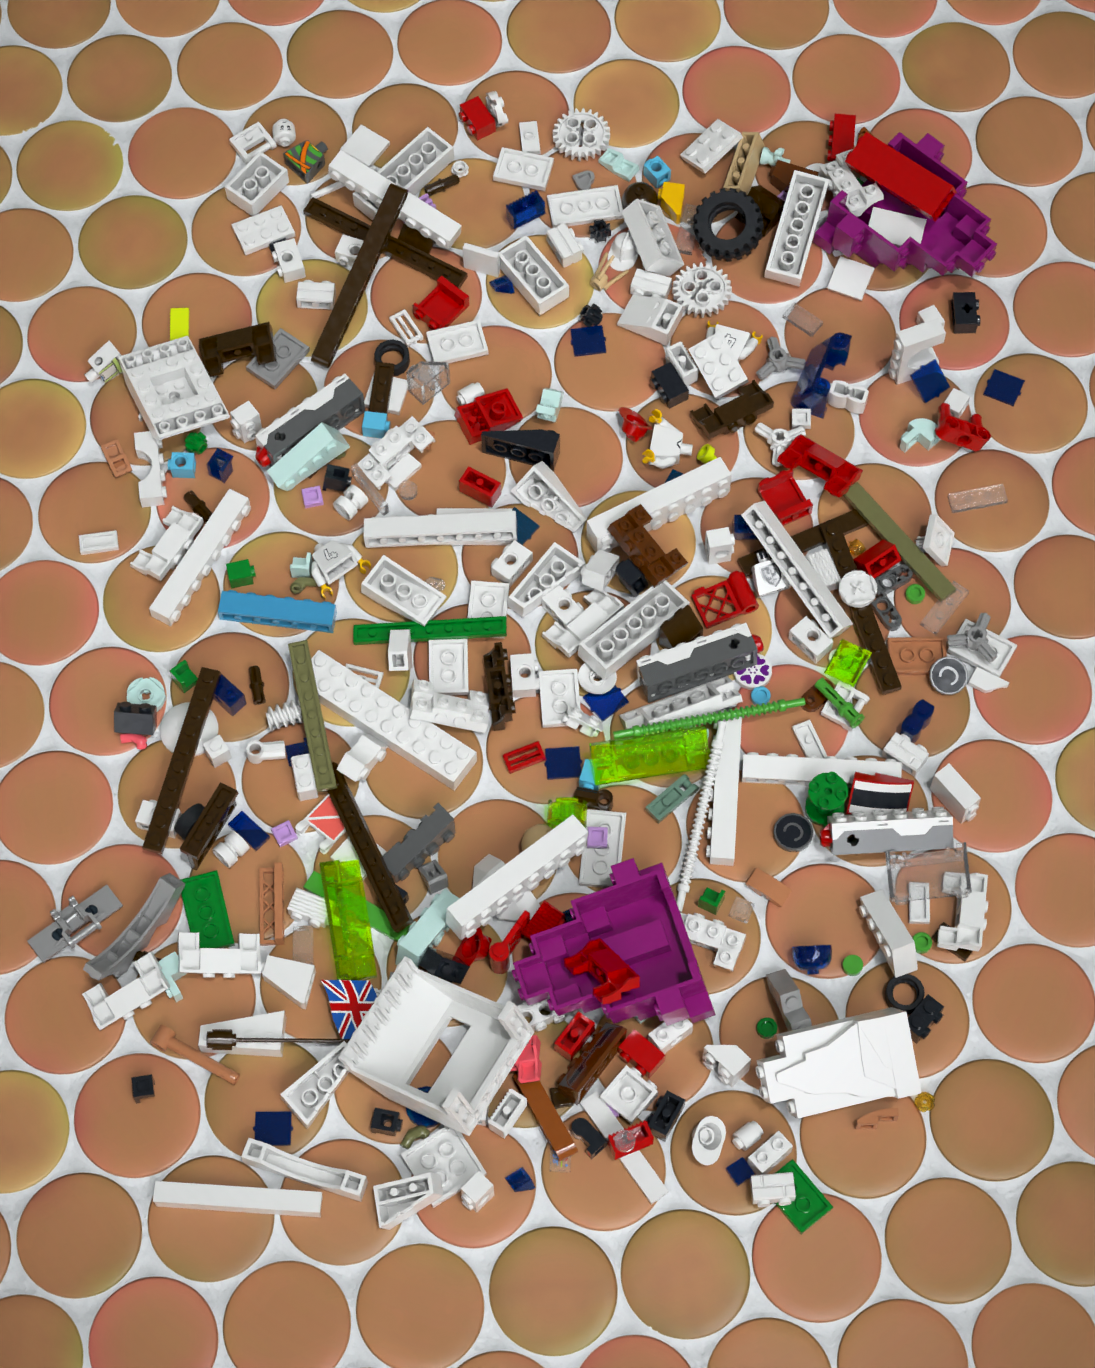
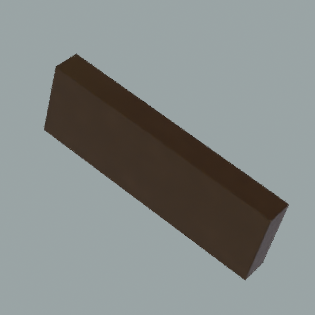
M376 362L369 412L385 413L388 415L395 364Z

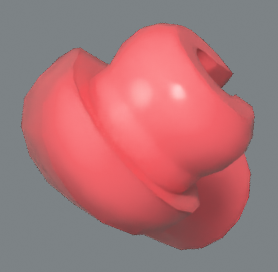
M120 734L121 744L134 742L139 750L147 747V739L141 734Z

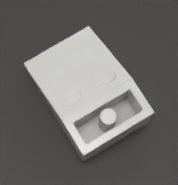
M632 295L617 325L667 346L682 319L683 305L664 298Z

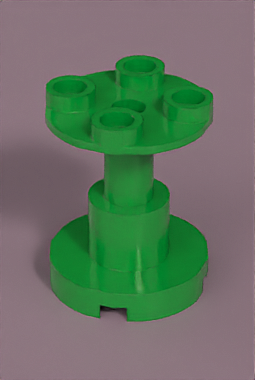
M837 773L818 774L809 783V796L805 804L807 818L812 823L825 827L828 824L827 816H832V813L837 812L844 813L845 801L848 797V787L843 778L838 776Z

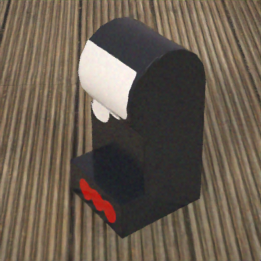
M577 1118L572 1122V1135L576 1139L582 1140L588 1147L586 1154L593 1159L607 1146V1140L586 1119Z

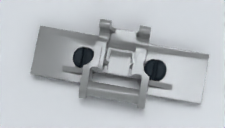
M108 885L102 887L80 904H78L74 896H71L68 899L69 906L60 912H57L55 908L50 911L55 922L27 941L43 963L67 946L73 949L75 944L96 929L100 930L102 928L100 922L123 907ZM87 922H92L87 927L79 931L77 934L69 938V935H71L73 932H75L80 927L85 925Z

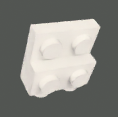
M626 1065L600 1095V1099L632 1124L642 1111L646 1110L658 1096V1091L656 1090L658 1087L650 1080L646 1082L641 1078L642 1074L636 1068L632 1067L630 1069Z

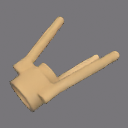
M607 252L604 254L594 276L590 279V285L597 291H602V289L606 291L612 284L629 272V270H625L608 282V276L605 272L615 256L612 255L603 267L608 256Z

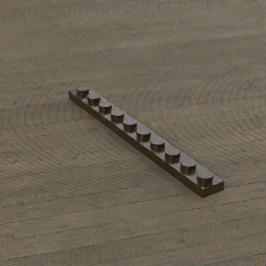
M312 197L303 210L305 215L347 236L363 241L371 226ZM391 235L382 251L383 254L436 280L443 276L459 289L468 277L466 272Z
M839 521L821 524V534L840 578L842 579L848 572L857 571ZM869 604L862 608L849 606L882 694L901 690L900 680L871 605Z
M201 667L143 843V850L163 854L221 677L220 671Z
M333 762L337 788L327 790L393 931L399 933L414 921L343 773L337 770L338 764Z

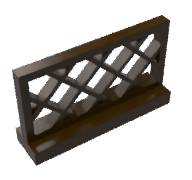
M221 782L180 847V851L187 854L191 868L196 871L237 806L235 799L239 794L238 791Z

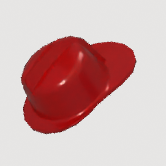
M626 407L619 408L618 411L623 417L622 431L630 440L637 442L639 438L645 436L648 430H652V427L637 412Z
M480 927L476 929L477 931L473 936L463 939L454 955L469 966L473 961L482 960L487 956L492 942L490 937L482 933Z

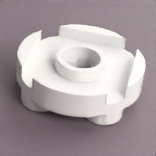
M496 91L486 93L487 108L489 113L495 117L496 127L504 126L508 123L506 113H503L504 101L502 97H498Z

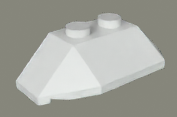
M491 854L484 857L474 866L473 888L503 867L505 863ZM528 890L524 893L522 899L516 903L513 901L508 905L505 912L500 915L497 913L496 916L500 920L517 921L524 910L530 913L531 920L540 904L532 892Z

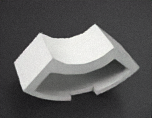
M363 734L355 746L345 753L337 770L355 782L360 779L365 780L377 762H381L385 758L388 745L371 734Z

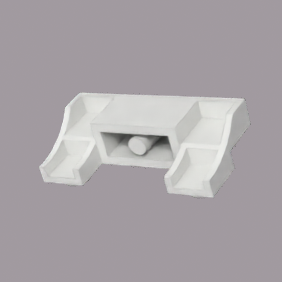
M851 149L837 154L835 161L821 165L820 175L823 178L830 179L827 189L832 191L834 197L841 190L848 194L845 209L858 217L868 207L883 200L884 194L876 183L865 187L860 185L851 169L845 163L847 154L853 151Z
M412 416L403 425L389 429L382 439L375 441L369 449L370 453L357 463L356 466L380 490L386 481L393 479L392 475L388 472L391 467L413 448L416 447L423 453V449L436 440Z
M172 506L171 512L162 520L163 524L169 526V528L152 549V554L140 549L139 555L133 562H130V566L144 575L149 574L162 581L170 569L173 570L180 563L183 555L194 542L193 537L204 524L203 518L199 515Z
M594 589L590 594L584 596V601L589 607L567 625V630L555 621L551 628L542 633V637L555 649L558 648L570 658L578 651L579 643L624 609V604L617 597L608 594L604 590Z
M413 679L409 709L411 719L485 733L488 726L487 711L489 709V695L487 693L470 690L468 699L434 693L432 682Z
M980 873L944 874L942 894L957 896L955 927H939L937 947L957 951L958 948L977 952L982 947L983 931L987 925V919L984 918V914L988 909V901H986L988 875Z
M680 913L691 944L717 952L713 965L733 972L743 948L746 934L727 928L724 922L713 919V921H710L698 913L693 915Z
M178 933V973L203 974V978H215V974H223V978H235V974H261L260 934L239 933L238 949H199V933Z
M149 952L133 962L141 977L110 996L107 994L102 983L97 984L82 994L99 1030L104 1029L122 1017L124 1020L135 1014L133 1010L138 1007L144 1009L151 1005V999L171 987L163 975L162 967L153 952Z

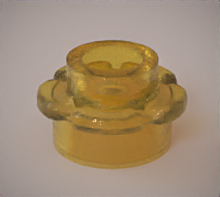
M858 539L849 542V550L854 556L860 555L866 550L865 546Z
M927 1092L918 1094L914 1101L921 1112L931 1111L935 1106L933 1095Z

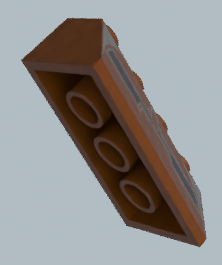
M608 1022L603 1027L599 1026L593 1034V1040L591 1042L587 1041L581 1049L582 1054L580 1057H575L570 1063L569 1068L571 1069L567 1074L563 1073L559 1077L557 1091L578 1106L618 1053L619 1045L626 1039L627 1029Z

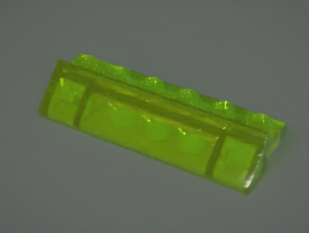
M705 726L589 743L590 764L595 786L706 769V766L709 765L708 760L711 759L709 757L710 749L708 747L707 728Z
M359 860L320 862L319 866L337 980L376 978L374 947Z

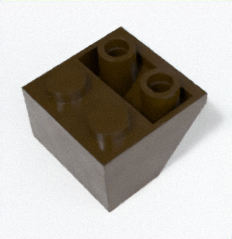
M761 185L752 186L747 196H751L760 208L764 223L762 234L765 237L780 221L785 201ZM738 212L735 218L745 224V218Z
M689 605L683 609H678L671 620L664 621L660 626L659 646L663 649H671L680 643H688L694 641L697 637L703 636V627Z

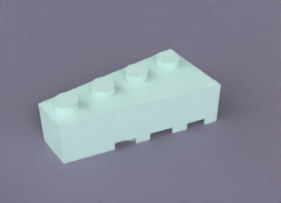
M321 422L268 469L267 472L278 488L289 491L346 451L350 446L339 430Z
M446 889L441 894L437 893L434 896L431 906L424 908L420 914V919L417 922L414 921L409 927L407 935H402L398 940L395 965H398L405 956L410 958L416 967L419 968L427 948H433V945L437 947L444 936L443 931L448 932L450 930V927L446 924L447 908L460 899Z

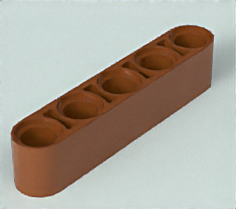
M518 1073L512 1075L522 1096L527 1098V1105L550 1147L555 1151L554 1154H557L559 1162L576 1154L578 1149L541 1082L520 1083Z

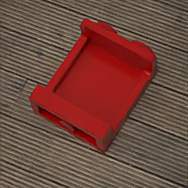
M443 276L437 279V287L419 304L415 302L412 305L415 318L425 322L431 330L448 327L470 306L469 296Z
M791 469L780 471L774 477L764 478L758 484L757 491L762 501L767 503L783 526L812 514L813 509L811 500H806L793 477L794 472Z

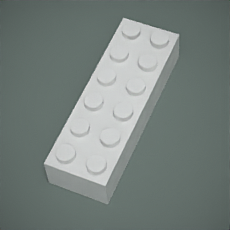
M427 127L377 173L396 185L409 190L408 192L412 195H415L454 160V147ZM355 191L353 193L354 206L373 221L379 208L369 199L365 200Z
M794 170L765 270V278L800 286L830 179Z
M666 580L655 588L651 586L579 643L578 656L603 680H606L656 640L660 635L662 623L666 620H671L678 609H683L690 602Z

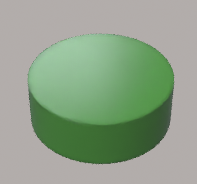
M918 584L910 585L905 593L906 600L911 604L921 603L925 597L924 588Z
M919 932L913 936L912 939L915 942L917 953L924 954L931 949L932 939L927 933Z
M857 955L847 956L843 961V971L849 976L859 975L863 969L862 959Z

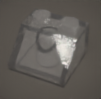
M420 361L416 365H412L406 372L408 391L422 405L450 384V370L447 362Z

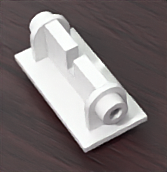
M567 706V714H564L561 719L565 725L576 730L579 724H581L582 726L579 731L590 737H597L599 731H603L602 722L599 718L593 715L589 716L577 707Z

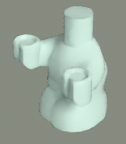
M764 147L760 164L775 166L777 160L790 163L791 160L782 157L785 151L784 148H778L775 152H770L769 148Z

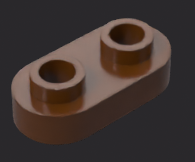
M826 680L827 683L830 684V686L834 689V685L832 684V682ZM813 685L802 695L801 698L805 699V705L801 707L806 712H815L828 699ZM811 698L814 702H808V699Z

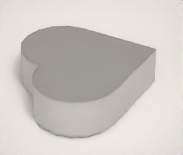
M587 170L573 175L572 179L580 191L591 189L595 176L592 171Z

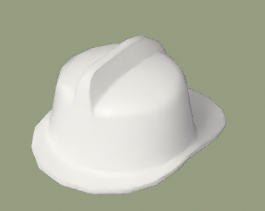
M629 230L616 236L608 253V260L612 255L615 256L610 266L617 271H625L632 268L639 255Z
M705 1117L694 1128L692 1133L693 1155L703 1165L715 1163L721 1153L726 1129L718 1117Z

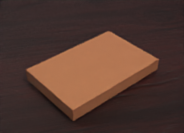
M945 637L887 638V649L898 676L929 675L932 664L936 660L947 656Z

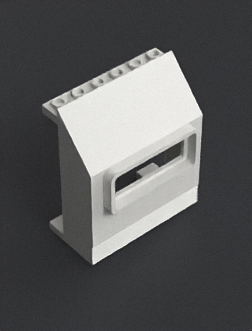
M404 956L391 978L386 982L380 995L376 997L368 1013L363 1017V1021L357 1030L353 1032L350 1041L342 1049L338 1059L341 1061L340 1065L389 1100L470 1136L531 1039L534 1030L515 1003L508 1001L503 1006L418 969L410 958ZM455 1019L469 1025V1030L430 1091L425 1093L410 1086L450 1021Z

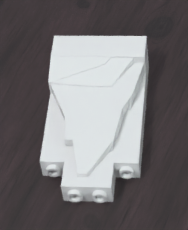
M893 1007L776 1034L775 1046L780 1055L757 1060L756 1074L761 1081V1087L759 1088L761 1098L770 1104L788 1100V1112L796 1118L884 1097L899 1099L921 1093L907 1012Z

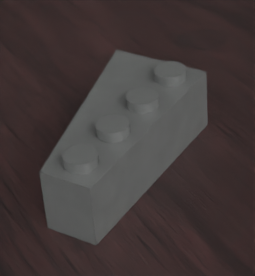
M439 803L433 807L435 811L430 816L425 815L421 819V823L416 830L410 829L404 836V841L402 843L397 842L383 856L395 883L399 880H405L411 870L415 867L419 868L429 855L436 854L443 843H448L454 838L456 833L454 818Z

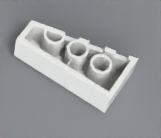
M881 889L860 897V914L866 918L867 925L870 931L873 932L895 978L918 970L915 942L884 891Z
M345 1041L280 1094L283 1102L306 1129L310 1127L349 1073L348 1070L340 1065L341 1061L338 1059L342 1049L347 1045Z

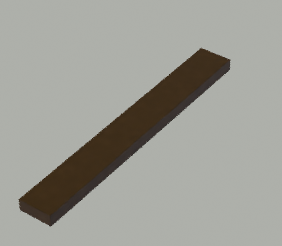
M856 509L821 523L825 524L838 520L844 535L869 525ZM821 524L791 536L802 553L825 544L820 531ZM765 548L738 558L737 562L746 577L752 575L751 568L759 564L756 554L766 550Z

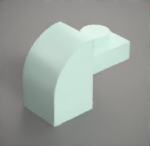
M544 388L541 402L537 404L536 412H538L537 418L556 422L564 392Z
M925 418L912 420L908 423L907 432L900 438V449L905 453L916 442H919L929 451L941 440L935 433V428L938 425Z
M174 951L161 959L159 964L162 967L163 975L171 986L165 992L169 999L173 997L178 1002L183 999V996L174 981L185 976L187 973H178L179 957Z

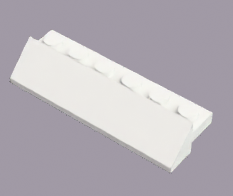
M726 676L619 716L624 728L630 729L635 725L641 727L642 724L647 726V723L652 725L653 722L658 724V721L663 723L664 720L669 722V719L674 721L675 718L680 720V717L685 719L686 716L691 718V715L696 717L697 714L702 716L703 713L707 715L708 712L710 714L714 711L718 713L721 709L735 707L738 703L743 702L741 694L735 689L733 681ZM646 733V736H643L641 734V737L637 738L630 736L629 740L630 742L643 741L651 735Z

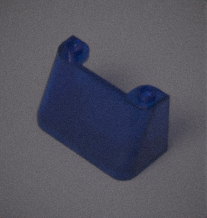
M840 332L835 333L812 348L792 395L791 404L794 409H811V415L824 419L827 412V398L831 385L828 380L821 378L824 368L834 370L838 364L846 365L851 345V335Z

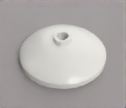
M190 702L174 706L165 714L161 721L160 736L164 746L171 753L174 752ZM209 710L195 756L205 753L202 744L218 735V721L211 710Z

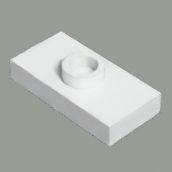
M537 121L520 122L522 151L540 154Z

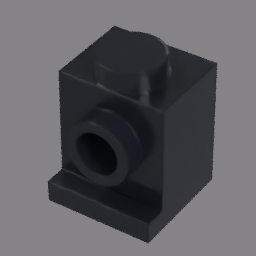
M328 464L322 490L326 491L328 488L344 492L346 487L348 488L351 485L350 469Z
M375 1108L370 1127L371 1132L396 1136L397 1131L401 1132L403 1119H400L399 1112ZM386 1122L392 1123L390 1127L384 1126Z

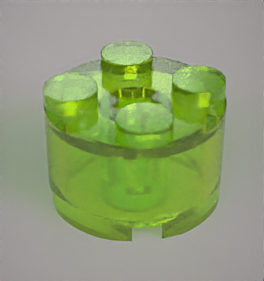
M570 797L556 798V802H552V799L548 800L547 825L554 829L571 815H574L586 828L588 802L583 800V804L578 803L577 798Z

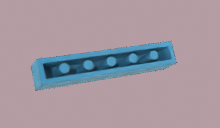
M228 590L221 593L218 614L220 620L333 633L337 610L336 604L327 601L320 603L310 599L295 600L292 597L278 598L273 595L261 596L252 592L244 594Z

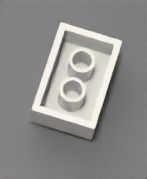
M260 151L225 186L227 199L251 216L257 215L289 183L288 171Z
M721 331L688 349L716 400L749 382Z

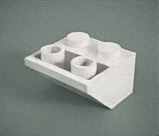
M706 1045L704 1047L703 1064L710 1071L714 1070L724 1085L729 1084L733 1087L749 1071L751 1058L737 1045Z

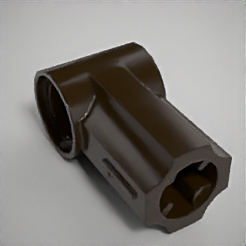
M577 787L573 804L602 811H611L613 808V795L606 789L597 791ZM601 799L609 800L606 804H602L599 801Z

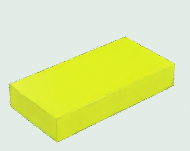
M189 308L170 309V341L185 336L189 337Z

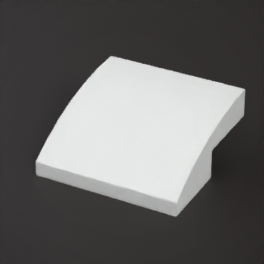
M840 256L827 289L862 301L875 268Z

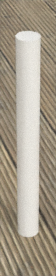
M375 165L369 167V168H371L372 170H374V171L377 172V169H376ZM340 181L311 193V199L312 197L320 198L344 187L345 184Z

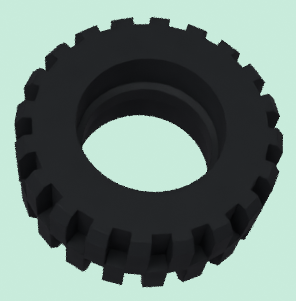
M722 188L719 193L713 191L708 199L704 197L701 200L702 204L697 206V213L693 216V230L700 247L710 257L715 256L717 260L726 259V262H730L732 258L740 260L742 255H750L751 249L757 248L759 245L758 241L763 236L764 223L760 208L751 196H747L746 192L742 190L737 192L735 188H730V191ZM727 210L737 211L745 218V228L742 233L728 240L716 237L711 227L714 218Z

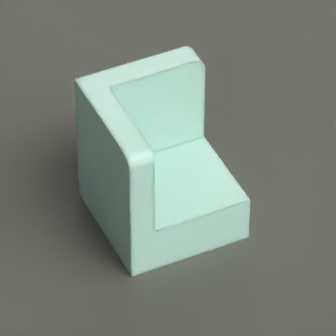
M307 552L306 558L293 557V563L290 565L292 578L311 577V564L313 562L311 552Z

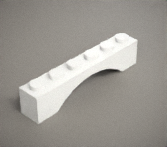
M248 1138L241 1156L244 1164L360 1202L368 1184L367 1176L345 1169L313 1163L252 1138Z

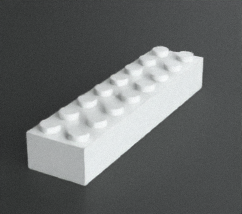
M721 457L712 460L587 520L586 538L595 553L599 549L610 552L613 548L620 545L607 528L612 522L625 516L629 510L641 504L653 518L644 528L647 531L657 530L663 524L673 522L685 513L690 514L696 508L707 506L712 500L728 495L732 474Z
M571 815L450 905L446 912V924L460 940L473 936L477 928L481 925L486 926L489 924L493 916L497 913L500 915L505 912L509 904L513 901L514 903L522 899L525 892L534 890L541 880L550 878L557 868L565 867L573 856L581 855L586 849L588 837L586 828L574 815Z

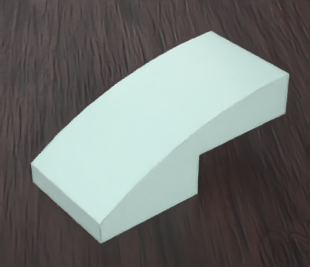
M610 148L598 160L606 169L628 182L639 171L637 164L624 159L622 153Z

